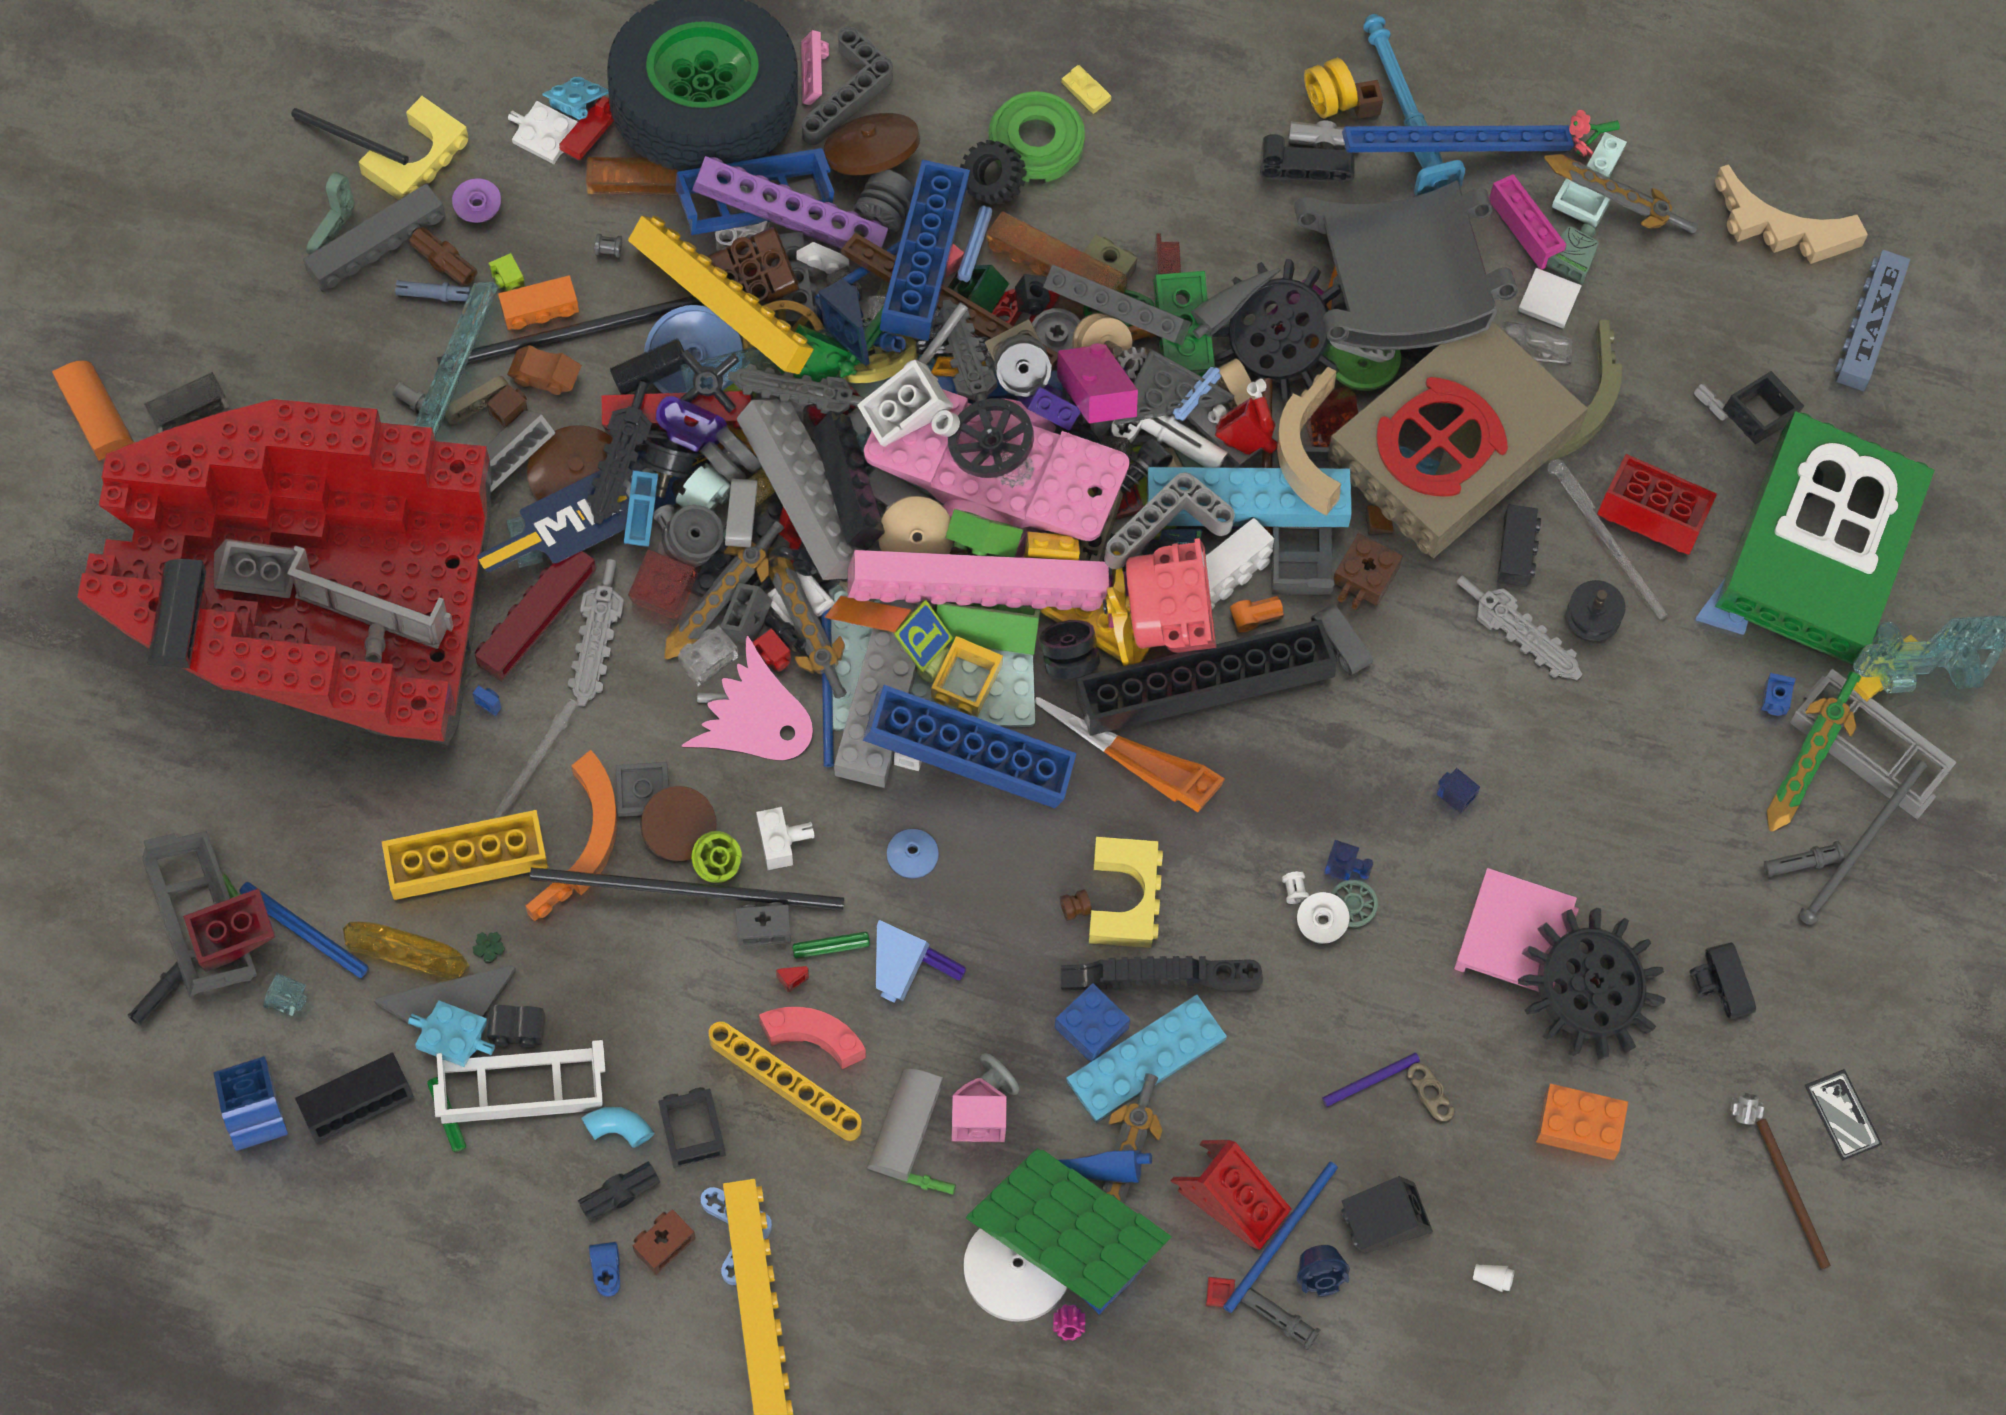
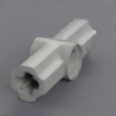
M1328 120L1319 121L1317 124L1291 121L1288 143L1314 146L1315 149L1346 150L1342 135L1344 127H1337L1334 122Z

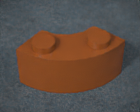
M528 345L517 350L507 375L515 379L514 382L522 387H528L529 385L549 391L555 395H560L561 392L572 391L582 365L563 353H548Z

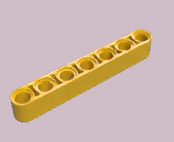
M716 1022L711 1025L709 1029L710 1045L719 1054L842 1139L853 1141L860 1136L862 1122L857 1112L729 1024ZM722 1032L726 1033L728 1037L723 1041H717L714 1039L715 1035ZM740 1047H745L749 1050L744 1056H739L735 1053ZM761 1062H767L771 1066L768 1070L761 1071L757 1068V1065ZM782 1077L792 1079V1082L786 1086L778 1083ZM805 1091H809L814 1095L810 1100H802L799 1096ZM826 1106H831L835 1109V1112L832 1115H824L821 1110ZM847 1121H853L857 1126L853 1130H846L843 1128V1124Z

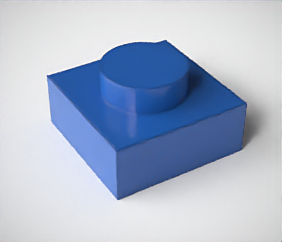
M478 685L472 693L475 703L496 716L501 710L499 695L490 688L485 690Z

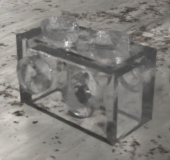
M719 625L713 630H706L698 641L685 645L678 654L679 665L697 686L738 658L737 647Z

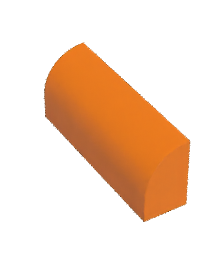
M75 361L52 371L60 390L98 461L104 459L107 453L134 443L91 362Z

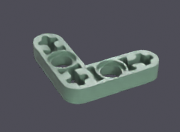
M334 172L327 181L326 192L331 210L309 240L306 249L308 254H312L333 241L353 212L355 203L348 177L343 174Z

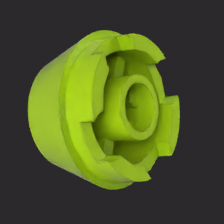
M711 831L702 835L695 843L692 850V863L695 871L702 879L711 883H722L731 879L739 869L742 858L741 848L737 841L729 834L721 831Z

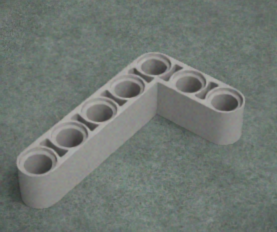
M1185 472L1180 473L1108 541L1104 556L1105 564L1111 569L1124 567L1129 557H1134L1183 509L1218 536L1227 535L1231 531L1235 516L1234 510L1193 475ZM1179 487H1186L1188 490H1182ZM1203 502L1208 506H1201L1198 503ZM1162 503H1169L1172 506L1168 507L1163 505ZM1217 518H1223L1226 522H1221ZM1146 519H1152L1155 522L1150 523ZM1129 535H1135L1138 539H1132ZM1117 551L1120 552L1121 555H1114L1112 552Z

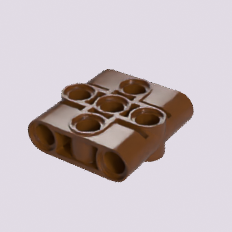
M774 226L748 238L739 237L733 241L732 245L707 256L712 260L711 264L714 267H719L727 272V278L735 279L736 282L740 283L743 286L742 290L757 297L760 291L766 290L765 295L758 298V303L761 306L774 302L800 289L781 238ZM749 247V251L745 255H740L744 248ZM775 259H780L778 265L771 267V263ZM758 269L754 276L749 277L751 270Z

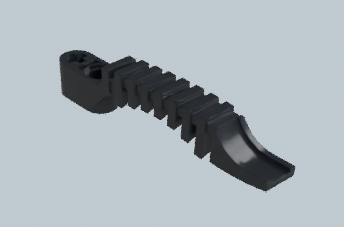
M1148 956L1147 959H1142L1141 957H1134V959L1121 957V960L1109 958V960L1100 959L1089 964L1061 965L1062 990H1086L1092 983L1099 989H1107L1106 982H1110L1114 989H1120V982H1123L1125 987H1132V981H1135L1137 986H1143L1144 981H1148L1149 985H1156V981H1161L1162 985H1169L1168 980H1173L1175 985H1181V980H1186L1187 986H1194V983H1200L1201 985L1223 991L1257 989L1263 982L1261 965L1257 961L1250 959L1210 961L1206 960V956H1199V960L1194 959L1192 956H1186V958H1180L1179 956H1173V958H1167V956L1154 958V956ZM1221 972L1231 973L1228 979L1222 980L1218 978ZM1249 972H1254L1253 978H1248Z

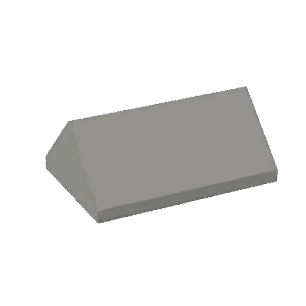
M225 539L214 552V587L216 589L290 598L294 581L292 576L287 573L295 559L294 548Z

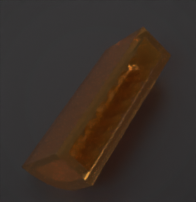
M588 157L586 172L588 194L678 195V192H676V177L679 171L662 167L660 163L657 165L649 161L648 158Z

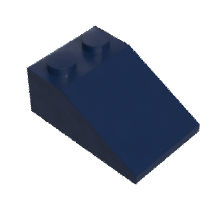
M841 279L818 291L825 330L860 362L867 366L870 362L862 323L863 312L858 301L860 294L854 285L851 286L844 279Z

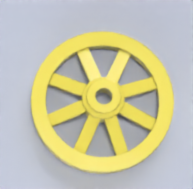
M896 334V336L903 337L906 342L905 348L907 350L900 354L895 351L886 353L880 347L873 345L870 350L875 349V354L869 356L870 364L867 366L864 364L856 365L855 370H857V373L843 378L850 383H871L893 377L904 368L907 362L918 359L919 354L916 352V341L911 337Z

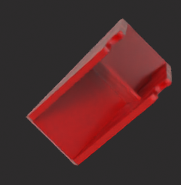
M1202 1140L1199 1145L1208 1149L1209 1151L1206 1154L1213 1159L1210 1165L1200 1177H1173L1170 1181L1178 1185V1192L1246 1244L1260 1250L1292 1210L1291 1207L1236 1142L1232 1140Z

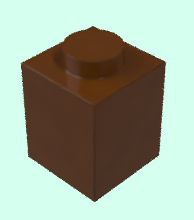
M1378 80L1355 83L1358 101L1354 109L1357 119L1381 115L1384 100Z
M508 384L487 403L489 415L506 428L524 410L528 411L527 398L518 388L514 390Z

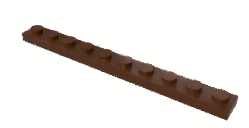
M855 232L841 248V254L890 283L896 256ZM942 285L936 309L937 312H940V309L943 307V300L950 299L956 305H959L960 302L968 307L970 315L966 322L973 323L974 334L977 336H987L989 340L1013 328L1012 325ZM1043 344L1052 370L1058 362V353Z

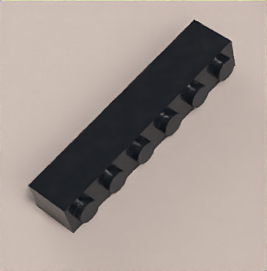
M830 411L813 429L846 543L853 547L868 550L885 533L881 522V516L852 421L846 415Z

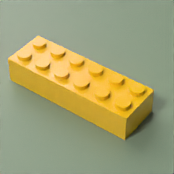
M537 810L381 841L389 886L394 900L528 873L531 867L548 869Z

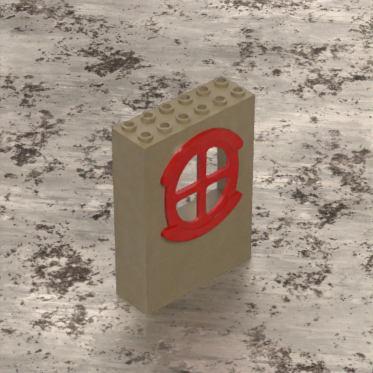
M1492 321L1488 330L1450 343L1440 344L1331 436L1327 459L1334 469H1350V484L1354 487L1357 486L1370 503H1375L1388 520H1393L1399 526L1403 535L1411 537L1417 543L1421 552L1424 554L1428 553L1434 559L1581 432L1588 408ZM1434 403H1451L1460 406L1464 412L1446 428L1437 430L1418 410ZM1411 419L1431 437V440L1412 457L1405 458L1400 453L1398 437L1404 422ZM1472 419L1479 424L1481 444L1476 455L1473 458H1467L1448 438L1467 421ZM1437 447H1441L1461 465V468L1450 474L1429 475L1418 471L1416 465Z

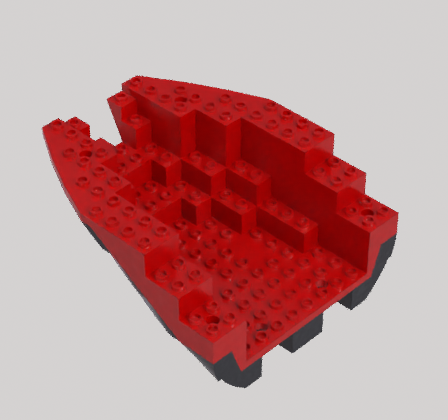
M272 399L218 413L165 430L106 454L101 476L103 486L99 506L128 525L134 532L132 542L106 539L103 554L89 553L86 571L82 573L77 596L80 602L132 639L150 648L164 564L173 559L202 560L206 569V577L190 669H183L224 690L260 701L282 703L325 719L345 722L376 735L421 740L449 746V741L452 739L460 721L463 702L460 686L466 650H471L478 608L475 589L480 562L477 556L487 550L489 539L491 467L487 446L436 441L433 428L381 423L378 409ZM225 539L287 548L298 546L306 551L311 574L427 616L431 615L438 598L444 599L446 612L452 616L453 629L452 631L446 630L438 649L385 630L384 640L386 646L382 652L381 663L366 662L365 640L369 635L368 631L371 625L295 598L297 593L294 583L290 598L216 589L214 587V552ZM451 559L460 561L459 566L454 569L448 568L446 564ZM436 652H441L445 655L444 659L440 662L432 661L431 656Z

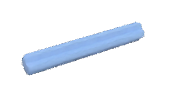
M981 206L979 208L958 270L957 278L960 281L968 282L971 279L992 216V209L990 207Z

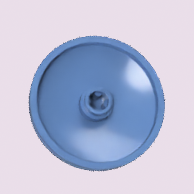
M689 305L676 308L662 316L652 327L645 343L644 352H648V350L650 351L656 348V346L658 347L678 338L684 351L688 349L702 367L712 366L715 368L734 353L740 361L722 376L723 386L721 389L723 391L734 383L728 380L729 372H735L743 367L744 352L739 333L708 307ZM688 367L669 375V377L661 378V380L653 384L661 393H687L694 387L693 377L695 373ZM711 377L705 378L703 381L704 385L710 384L713 386L711 384L713 379Z

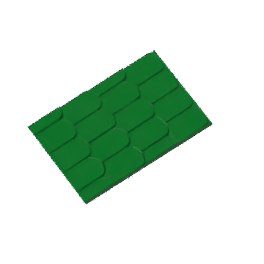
M1039 1148L1032 1152L966 1216V1219L1082 1297L1099 1315L1135 1280L1151 1258L1172 1238L1171 1235L1142 1214H1137L1113 1195L1105 1193L1072 1168L1069 1169L1049 1153Z

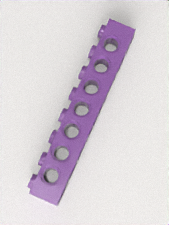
M705 156L692 189L694 192L794 231L802 232L804 235L840 249L853 236L854 231L857 230L864 234V238L882 248L888 228L882 226V223L879 221L866 220L861 218L856 212L843 211L838 209L833 203H823L815 200L810 194H800L793 191L787 185H777L770 182L764 176H754L747 173L741 167H731L715 157L709 158ZM717 177H724L728 183H720ZM740 186H747L751 192H743ZM763 195L771 196L774 201H766L763 198ZM786 204L794 205L796 211L789 210ZM809 213L817 214L819 219H812ZM832 222L840 223L842 228H835Z

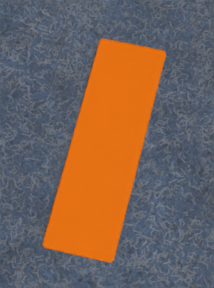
M840 596L825 618L895 632L911 610L871 601H857L855 598Z

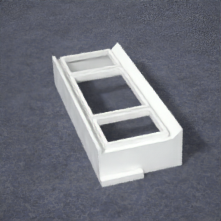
M603 1040L592 1041V1048L469 1058L465 1067L443 1060L442 1053L437 1054L438 1084L433 1085L435 1117H441L442 1124L587 1112L602 1108L600 1073L605 1072ZM592 1061L595 1097L563 1100L560 1064ZM552 1064L555 1101L488 1106L485 1070ZM477 1071L480 1107L447 1110L445 1073Z

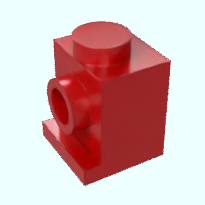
M772 628L752 642L767 667L770 666L774 672H780L789 665L791 661L790 650Z

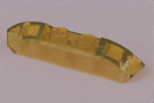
M349 922L343 928L345 945L349 950L447 979L459 978L470 966L463 955L456 949L433 939L371 922Z

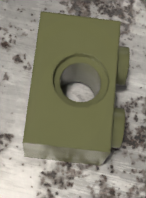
M1096 234L1081 254L1079 268L1114 288L1123 289L1136 270L1137 257L1131 251L1114 245L1110 239L1102 238ZM1106 259H1112V260H1114V262L1109 263V262H1106L1105 260H1106Z

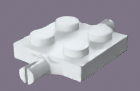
M538 101L535 102L530 112L525 116L511 111V114L508 116V120L519 125V129L512 138L513 144L552 164H555L559 156L564 153L559 150V143L578 123L576 120Z

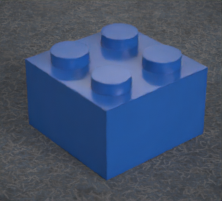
M1093 983L1055 1019V1029L1089 1062L1100 1057L1129 1029L1130 1018Z

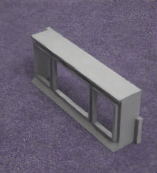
M298 546L294 547L295 559L287 574L293 578L297 593L295 598L369 625L379 623L388 632L438 649L446 630L452 631V616L446 612L444 599L439 597L431 615H424L311 574L305 549Z
M1831 669L1826 677L1822 676L1804 697L1806 701L1795 712L1790 723L1808 736L1817 719L1812 714L1805 713L1810 703H1813L1829 684L1838 691H1841L1847 679L1834 669ZM1853 689L1849 696V699L1853 701L1849 706L1850 712L1854 714L1861 707L1911 746L1889 773L1840 735H1837L1829 753L1889 799L1902 783L1895 777L1917 751L1942 768L1941 772L1921 796L1910 789L1899 803L1902 809L1918 820L1936 798L1933 792L1950 773L1956 761L1871 698L1866 702Z

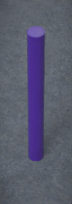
M1415 1052L1322 1097L1325 1106L1328 1107L1415 1063H1419V1056Z

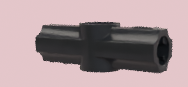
M648 1161L624 1175L621 1173L609 1178L602 1184L601 1188L579 1199L578 1203L590 1222L613 1208L620 1209L627 1206L636 1199L637 1195L660 1183V1180L653 1166Z

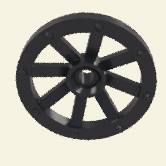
M994 398L973 403L960 412L958 415L960 420L959 428L954 435L948 437L949 451L960 469L975 477L994 478L1010 473L1026 460L1033 447L1034 430L1029 416L1019 405L1005 399ZM987 411H1003L996 427L991 426ZM979 414L984 426L982 432L967 424ZM1012 414L1021 423L1004 433ZM961 431L979 441L958 445ZM1024 432L1021 445L1006 443ZM981 451L972 462L966 460L961 454ZM1003 451L1015 453L1008 460L1002 461L1001 453ZM990 455L993 456L995 465L981 466Z

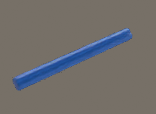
M245 882L239 892L244 894L257 889V887L250 882ZM260 890L267 913L357 977L362 978L365 976L369 969L367 964Z

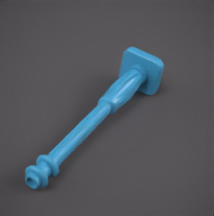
M1377 14L1369 15L1365 19L1363 30L1370 33L1368 42L1376 46L1405 116L1404 125L1428 126L1424 115L1416 107L1388 40L1391 33L1388 29L1383 28L1386 23L1385 19ZM1414 152L1423 168L1417 174L1414 188L1415 196L1434 191L1456 180L1459 182L1460 188L1462 187L1465 175V167L1462 161L1454 160L1443 163L1440 152Z

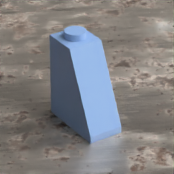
M879 920L877 923L876 989L882 991L881 997L895 1003L896 999L904 1001L930 944Z

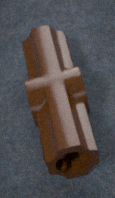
M424 227L418 228L413 232L409 240L410 245L424 255L439 273L445 272L462 287L469 286L478 274L477 269L463 259L448 241L442 242Z

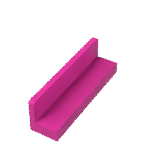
M1514 174L1493 183L1489 197L1492 206L1539 269L1546 268L1548 258L1565 251L1566 243Z

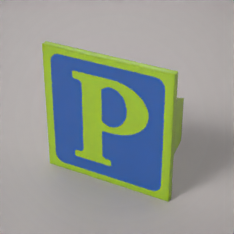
M926 600L915 611L910 612L899 628L893 633L920 672H923L953 639Z

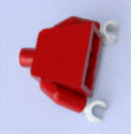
M1263 379L1251 382L1247 386V392L1251 396H1255V400L1249 398L1228 413L1223 405H1217L1208 413L1209 421L1217 423L1215 436L1222 440L1226 446L1236 448L1247 455L1252 454L1259 448L1271 454L1276 450L1278 444L1272 438L1276 426L1275 421L1271 416L1266 398L1262 397V392L1266 389V383Z

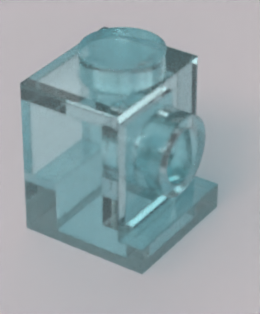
M276 973L266 992L263 1007L268 1009L270 1006L293 1016L296 1010L302 1011L306 1003L307 996H304L306 985Z

